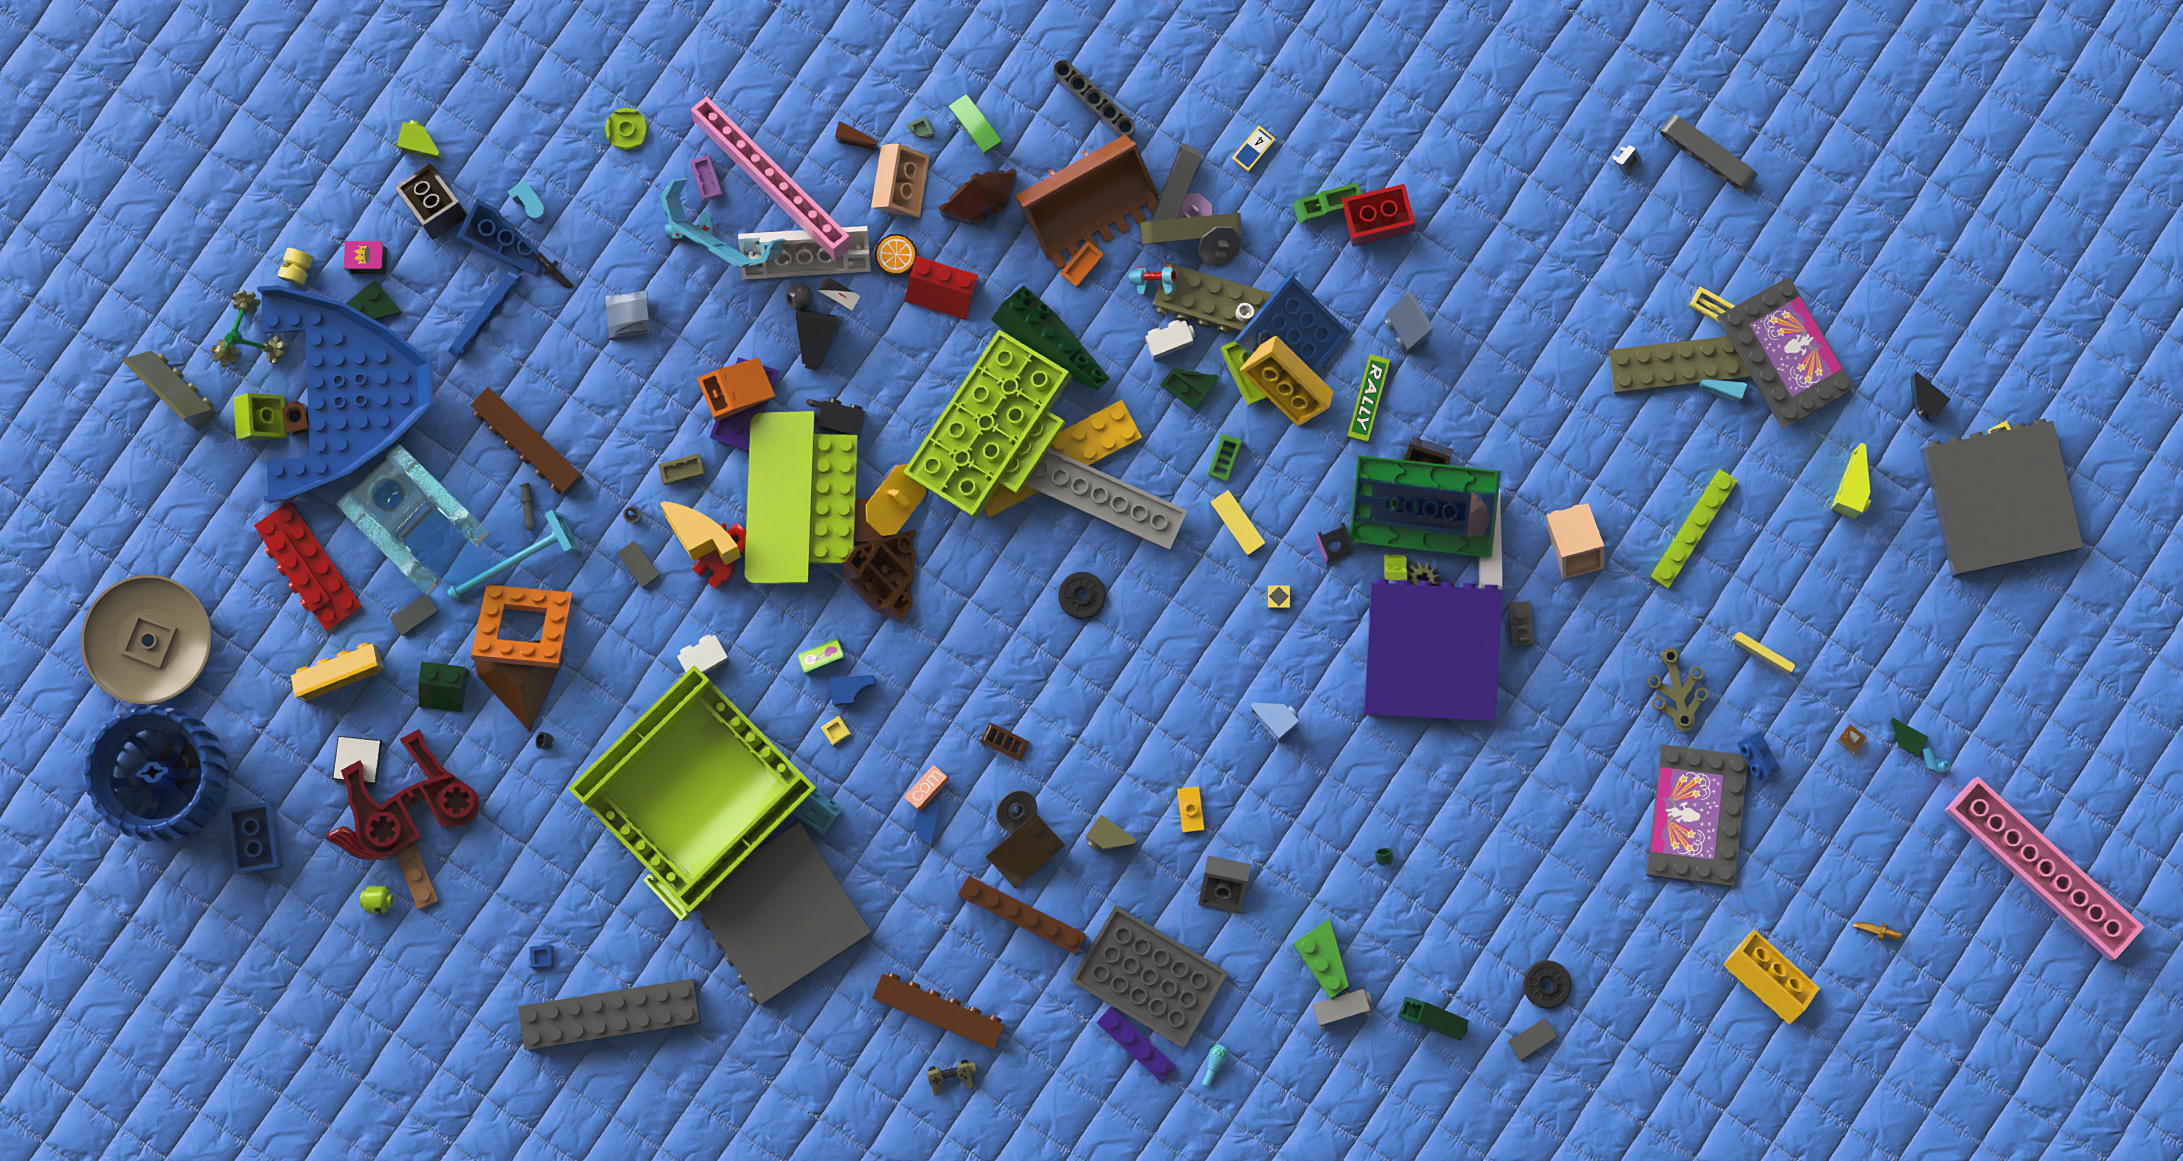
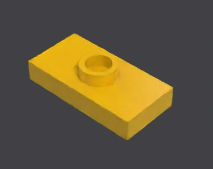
M1199 786L1177 789L1182 833L1204 830Z

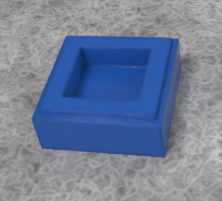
M552 945L529 947L531 969L554 967Z

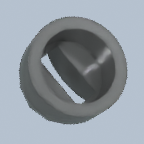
M629 506L623 512V517L628 523L638 522L642 515L641 510L637 506ZM628 512H635L638 514V517L628 514Z

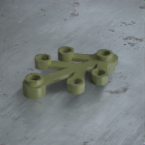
M1667 648L1661 654V661L1664 665L1668 666L1672 689L1662 683L1657 675L1650 676L1647 679V685L1675 701L1677 710L1665 704V699L1661 696L1655 697L1651 705L1655 710H1661L1673 718V724L1678 730L1689 731L1695 724L1693 714L1701 702L1707 699L1708 691L1704 688L1697 689L1694 693L1695 698L1687 709L1684 700L1696 681L1703 677L1704 672L1700 667L1692 668L1689 673L1690 676L1681 687L1676 664L1679 660V653L1674 648ZM1667 653H1673L1674 660H1669ZM1693 670H1699L1700 676L1694 677ZM1651 678L1657 679L1658 684L1656 686L1650 684ZM1698 691L1704 692L1705 697L1703 699L1697 696ZM1655 700H1661L1662 706L1657 707L1655 705ZM1682 716L1688 718L1687 724L1681 722Z

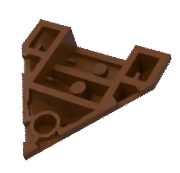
M1010 169L1007 172L1004 170L989 171L983 174L974 173L968 182L964 183L949 197V202L939 207L941 216L969 225L973 223L978 225L986 221L987 216L993 213L995 215L1002 213L1006 210V206L1009 205L1017 180L1016 170Z
M916 529L855 546L843 562L844 581L872 610L899 622L903 621L913 605L911 584H914L915 550L913 549V538L916 537Z
M534 640L528 642L540 643L541 640ZM561 654L559 668L563 663V654ZM475 660L477 675L530 732L559 668Z

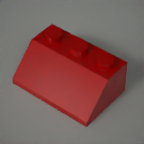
M1405 184L1342 199L1346 226L1352 247L1415 231V219Z
M916 256L909 278L905 302L966 320L979 277L977 274Z

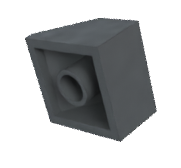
M1208 856L1198 905L1241 913L1251 864Z

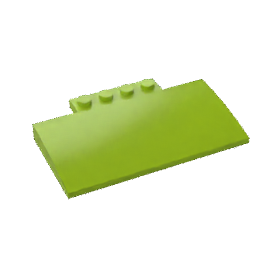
M998 330L903 473L977 520L1000 484L1017 495L1019 494L1066 424L1064 420L1049 411L1072 378L1071 374L1026 345Z

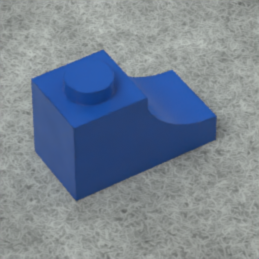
M863 675L831 678L833 706H837L838 709H850V705H855V699L861 691L868 687L876 686L875 676Z

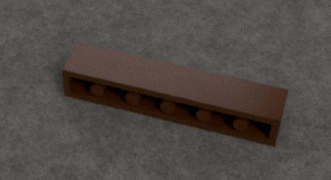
M489 387L470 405L475 409L472 413L480 421L485 419L490 424L487 427L496 436L500 433L505 438L503 443L511 450L516 448L521 453L518 457L528 465L531 462L536 467L534 472L541 479L544 480L547 477L552 482L549 486L558 495L561 492L567 495L584 478L579 471Z
M967 876L958 894L959 897L1077 955L1086 937L1085 933L971 876Z
M888 972V975H881L873 994V999L995 1050L1005 1026L1001 1024L1002 1019L991 1014L989 1018L980 1015L982 1011L972 1006H969V1009L960 1006V1001L950 997L948 1001L940 998L941 993L929 989L928 992L920 990L921 985L909 980L908 984L899 981L901 977L894 973Z

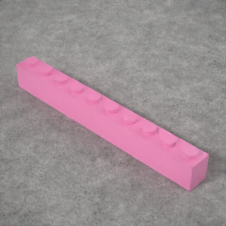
M707 96L691 109L693 121L835 261L851 248L850 236Z

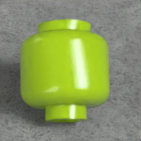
M370 885L362 891L360 896V906L369 914L385 915L394 905V895H391L388 887Z

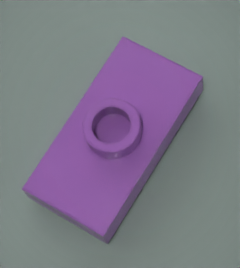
M710 154L691 160V168L702 201L706 202L723 196Z

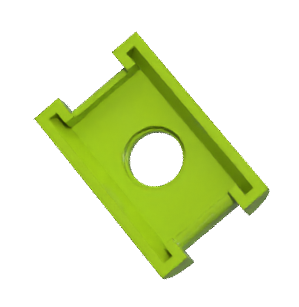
M685 863L681 864L689 874L693 873ZM649 874L643 880L681 921H687L691 918L690 913L656 877L654 878ZM712 892L704 900L708 902L712 896Z

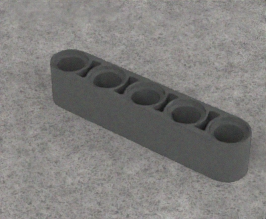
M1059 60L1055 63L1053 68L1054 78L1062 87L1118 138L1125 134L1129 139L1134 136L1135 123L1122 109L1069 61ZM1060 68H1066L1069 72L1067 75L1062 76L1057 71ZM1076 82H1081L1085 86L1081 90H1076L1073 85ZM1092 96H1097L1100 99L1097 104H1091L1088 100ZM1112 110L1116 115L1113 118H1107L1104 116V113ZM1126 124L1131 127V130L1124 133L1119 128Z
M1672 114L1659 131L1665 139L1740 192H1746L1757 177V173L1751 167L1676 114Z
M1182 143L1150 221L1177 218L1203 151ZM1157 243V244L1160 245V246H1162V247H1164L1166 243Z

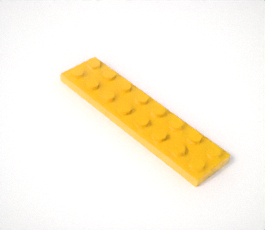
M1120 400L1061 431L1050 446V449L1091 466L1142 439V436L1125 404ZM1000 484L984 509L988 517L991 518L1039 492L1023 486L1017 495Z

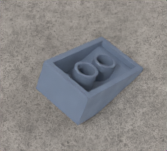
M1412 292L1407 293L1385 314L1386 320H1384V323L1390 332L1393 330L1397 337L1395 342L1400 350L1404 349L1408 353L1429 341L1433 326Z

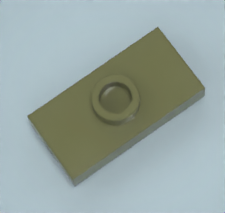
M700 453L658 464L664 486L706 475Z

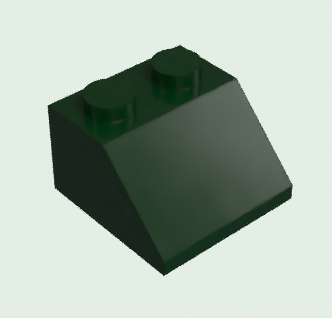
M421 661L418 681L419 707L463 712L469 669L463 666Z

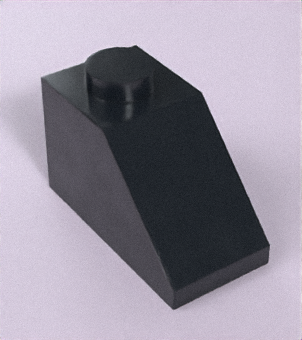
M1916 372L1910 378L1913 409L1917 411L1916 415L1920 419L1931 422L1951 399L1920 373Z

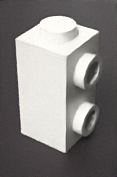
M1180 320L1169 323L1168 328L1162 330L1156 328L1149 331L1148 335L1145 336V341L1154 360L1193 345V338L1196 336L1191 325L1187 326L1186 321L1180 322Z

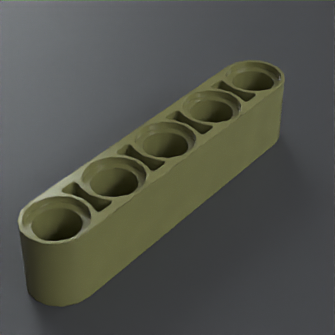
M1231 213L1140 223L1142 245L1201 239L1203 235L1215 226H1231L1238 235H1242L1241 214Z

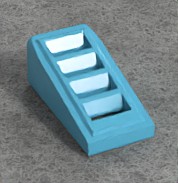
M1702 380L1698 388L1738 403L1743 397L1747 384Z

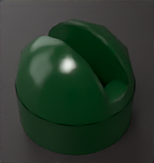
M1380 848L1376 850L1375 858L1377 863L1381 866H1384L1385 863L1390 865L1393 860L1392 849Z

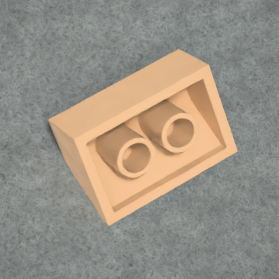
M901 144L882 145L871 208L885 213L919 218L930 155Z

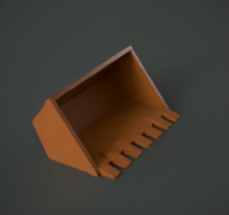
M1126 134L1091 154H1088L1086 150L1083 151L1082 155L1084 158L1057 173L1052 169L1049 170L1050 176L1015 195L1022 214L1038 240L1047 260L1052 258L1057 269L1066 265L1060 252L1068 249L1073 258L1079 251L1076 244L1082 240L1085 243L1089 241L1097 248L1098 245L1092 235L1098 231L1105 242L1112 240L1114 236L1108 226L1115 222L1121 233L1128 231L1130 227L1124 217L1130 213L1137 224L1144 222L1146 218L1140 208L1146 204L1153 214L1157 205L1156 199L1159 198L1137 144L1134 141L1132 142Z

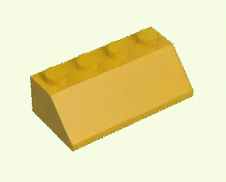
M1277 336L1261 344L1240 369L1297 426L1330 407L1334 391Z
M366 642L358 645L355 651L349 652V650L338 653L337 658L332 660L328 658L316 662L317 666L312 668L308 666L296 670V674L291 675L295 697L306 702L386 669L377 646Z
M1755 929L1747 935L1723 964L1731 974L1735 975L1763 1003L1767 1004L1789 1025L1805 1011L1820 989Z

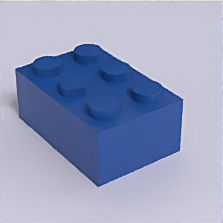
M264 802L226 808L234 874L244 875L282 869L283 862L275 804Z

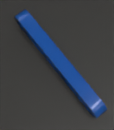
M514 269L506 274L452 343L448 350L450 354L460 358L519 284L522 275Z

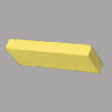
M1229 490L1211 501V505L1247 556L1265 544V541Z
M1741 632L1736 633L1732 639V642L1786 674H1790L1795 667V664Z

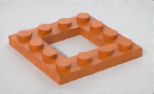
M486 584L471 653L472 660L559 668L573 593ZM504 610L546 613L540 643L498 639Z

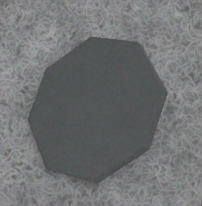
M1215 226L1201 237L1198 254L1207 265H1225L1238 255L1242 239L1231 226Z

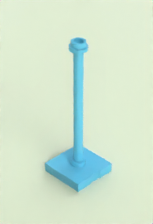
M554 510L545 513L553 529L550 536L458 587L450 586L447 592L452 601H459L463 593L555 542L560 543L564 552L575 556L582 552L563 514Z

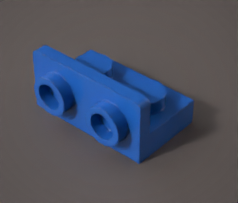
M1761 731L1737 743L1757 782L1781 770Z

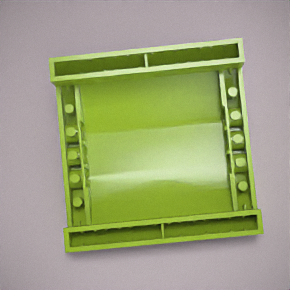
M693 665L568 789L604 823L675 896L674 898L691 913L816 787ZM685 863L693 873L689 874L681 864Z

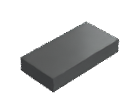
M632 541L617 552V555L642 588L660 576L635 541Z
M425 593L391 616L390 619L400 634L404 636L439 611Z
M1543 1018L1509 1040L1508 1043L1518 1059L1521 1060L1557 1037L1547 1020Z

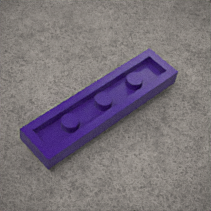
M1112 1006L1096 1022L1160 1082L1176 1067L1173 1062Z

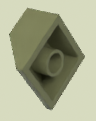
M1102 815L1099 816L1086 835L1087 845L1097 852L1099 849L1105 852L1134 847L1137 843L1134 837Z

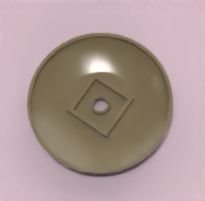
M137 575L111 585L93 602L85 617L81 631L82 657L93 680L113 697L139 705L162 703L188 690L204 671L212 647V628L208 614L201 601L181 583L158 575ZM147 635L154 637V643L150 647H146L143 642Z

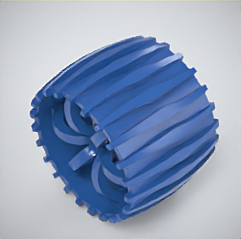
M160 705L137 707L131 709L130 712H123L115 716V719L101 727L102 730L92 739L91 742L93 743L89 752L86 753V765L83 770L87 785L85 789L92 799L91 804L99 814H102V819L113 828L116 827L120 833L128 837L134 836L137 840L145 842L154 840L157 843H164L172 839H184L189 836V833L198 832L203 829V825L213 820L216 816L215 813L220 806H223L226 790L229 789L228 773H230V768L225 759L227 755L223 746L219 743L216 734L194 715H190L186 711ZM164 728L175 731L177 738L169 757L166 760H159L138 733L148 729ZM189 741L198 754L201 767L175 769L184 752L185 745ZM128 742L134 744L147 759L148 763L144 765L142 770L137 771V777L114 778L115 765H117V759L121 751L124 750V746ZM201 777V783L192 800L188 798L175 782V780ZM149 785L153 789V795L146 812L142 816H137L129 812L120 803L114 789ZM165 790H167L180 802L183 809L172 817L154 819L163 801Z

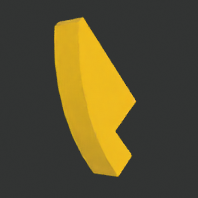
M665 501L660 503L665 518L692 561L714 550L718 552L725 565L741 557L738 546L731 536L712 519L686 506Z

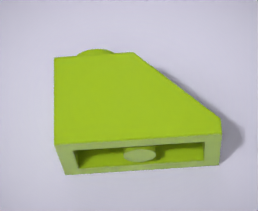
M410 120V123H402L397 147L400 151L442 160L441 153L427 130L422 126V123Z

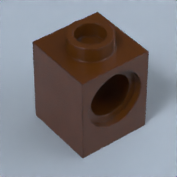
M300 401L290 402L287 404V407L282 408L286 430L289 435L295 436L309 432L308 408L304 403H300ZM295 413H301V419L298 422L292 421Z

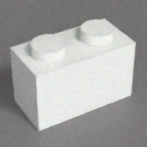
M710 634L701 638L698 645L694 647L689 645L680 650L681 654L677 656L685 672L695 665L703 674L730 660L716 635L711 637Z

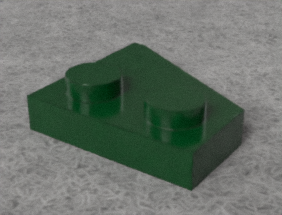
M376 280L372 281L345 303L374 320L402 313Z
M1172 368L1160 384V387L1196 411L1218 381L1219 376Z

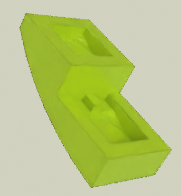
M1384 554L1385 579L1407 580L1406 555Z

